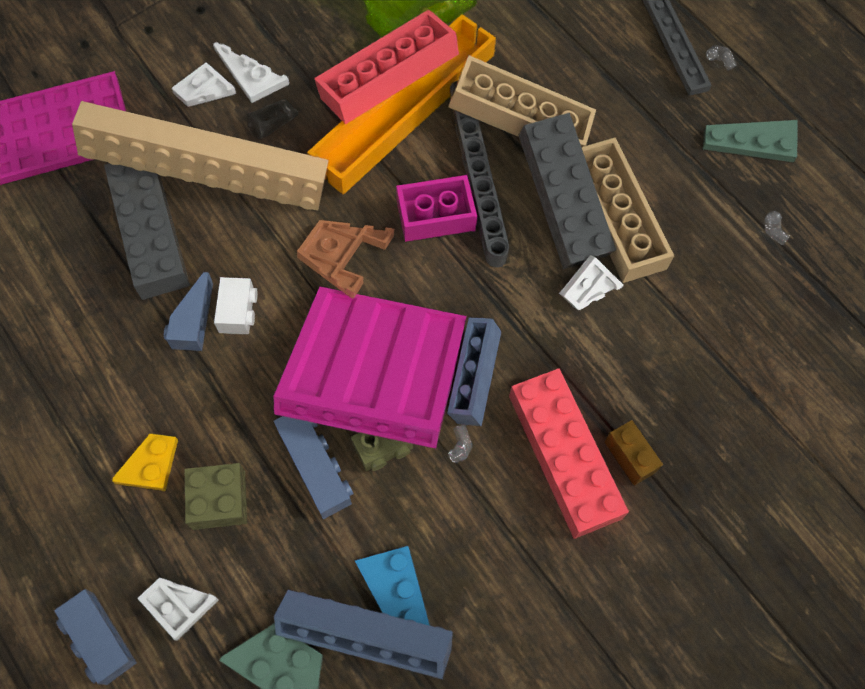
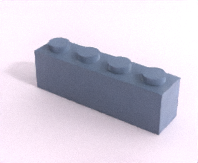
M468 319L447 412L457 424L482 426L501 336V330L493 319Z
M285 416L274 420V424L322 518L325 519L351 505L350 496L353 495V491L347 480L342 482L337 473L341 469L335 457L331 459L328 457L325 450L329 449V446L324 436H317L314 430L317 427V423Z

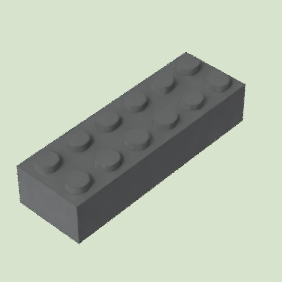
M570 112L524 125L519 133V138L563 269L583 264L590 255L599 259L616 251Z
M105 164L104 167L133 285L141 299L144 300L189 287L188 275L161 176L157 173L144 170L139 171L127 166Z

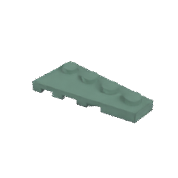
M798 120L706 125L703 149L794 162L797 158Z

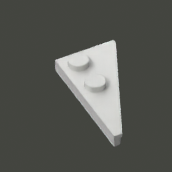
M218 42L213 44L215 51L251 103L289 85L287 76L282 75L281 77L271 72V68L260 65L257 61L244 54L239 56L233 53L231 48L224 44H219Z

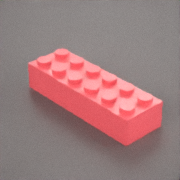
M428 9L314 78L320 98L347 124L457 56L459 51L456 32Z
M560 368L513 385L509 398L573 538H578L622 520L629 511Z

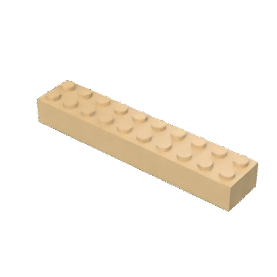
M81 101L72 123L79 156L105 161L113 165L127 166L139 171L153 172L161 176L179 178L186 182H196L213 188L218 187L234 193H244L260 199H270L282 204L296 205L304 209L317 211L319 209L329 161L327 159Z

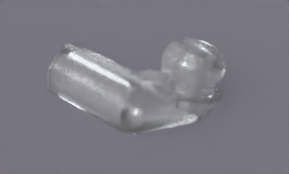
M715 45L706 51L708 60L723 61L727 71L737 66L730 49L727 47Z
M777 211L769 212L765 217V232L781 245H784L791 236L781 229L782 216Z
M465 424L456 426L453 429L458 442L454 449L449 451L448 456L454 463L467 459L473 447Z

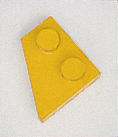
M149 434L116 473L112 482L118 485L166 491L178 439L172 436Z

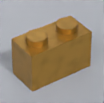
M632 420L610 432L605 440V444L634 486L655 474L663 465Z

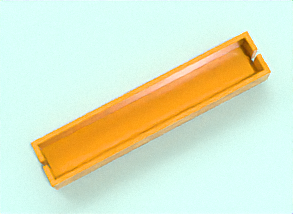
M461 14L449 25L456 32L459 51L457 56L349 123L345 124L341 121L307 152V155L329 160L325 180L328 178V183L344 195L450 97V86L455 81H458L468 55L484 62H488L494 56L496 37L481 27L477 32V24Z

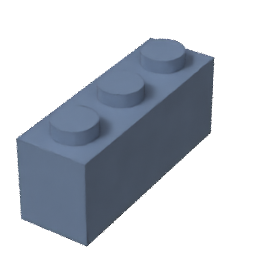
M84 589L54 610L59 618L56 620L57 626L63 634L70 636L73 641L70 647L79 659L83 658L87 665L85 673L93 683L97 682L98 684L108 685L137 663L93 592Z

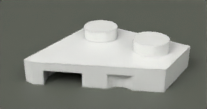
M207 63L172 87L173 94L188 107L236 93L235 87Z
M590 255L559 294L574 308L581 310L592 301H598L605 297V293L608 291L622 288L623 284L596 257Z

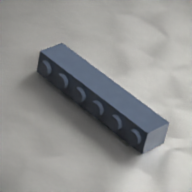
M287 590L274 615L275 631L278 636L440 679L443 678L452 650L453 631L417 623L413 620L389 616L386 613L362 609L358 606L338 603L331 599L311 596L303 592Z

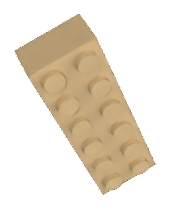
M468 55L448 106L451 109L518 137L524 125L570 112L581 147L587 144L596 109Z
M616 137L582 147L616 247V251L611 253L610 257L622 283L667 270L674 254Z

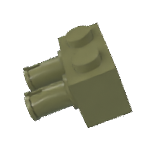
M357 433L351 436L352 445L365 471L370 469L373 471L379 470L387 464L386 461L395 457L396 459H401L411 452L410 450L413 449L412 443L370 434Z

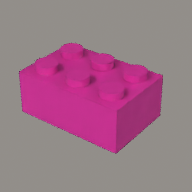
M467 175L396 186L397 205L405 242L475 231L477 213Z

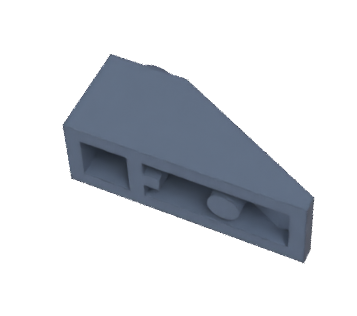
M208 272L202 273L171 314L169 325H165L164 339L167 340L172 349L202 351L213 289V282Z

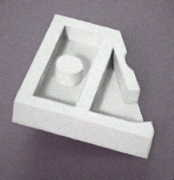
M162 578L155 581L138 597V600L174 640H178L218 601L214 595L206 594Z

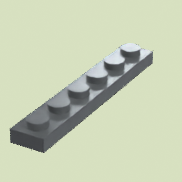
M642 0L688 95L691 96L710 91L712 85L670 1Z

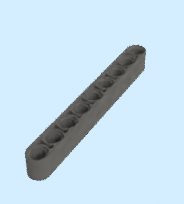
M455 81L450 86V101L458 81ZM451 109L464 169L468 176L477 213V225L485 259L490 266L501 267L507 261L509 243L479 121ZM489 230H494L496 233H491ZM492 251H500L501 254H495Z

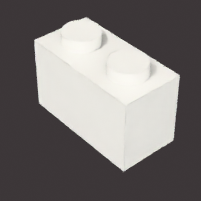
M220 277L214 321L219 333L249 334L250 325L253 326L255 321L252 305L257 302V288L253 287L251 279Z

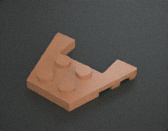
M319 220L297 250V258L347 296L354 299L363 285V277L344 270L345 266L362 242L385 250L394 237V229L386 227L385 231L374 230V226L365 225L363 228L350 227V223Z

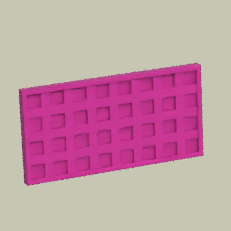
M115 71L0 101V185L93 160L78 155L72 123L81 101L126 111Z

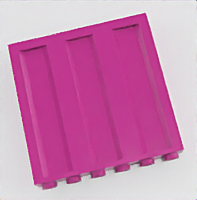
M319 287L274 394V414L436 448L467 316L356 294L353 299L342 291Z

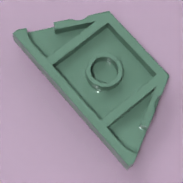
M274 623L223 655L219 661L261 689H319L323 655L304 642L276 635Z

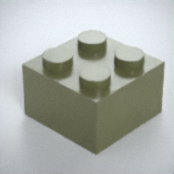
M240 463L185 469V523L192 530L247 524L245 471Z

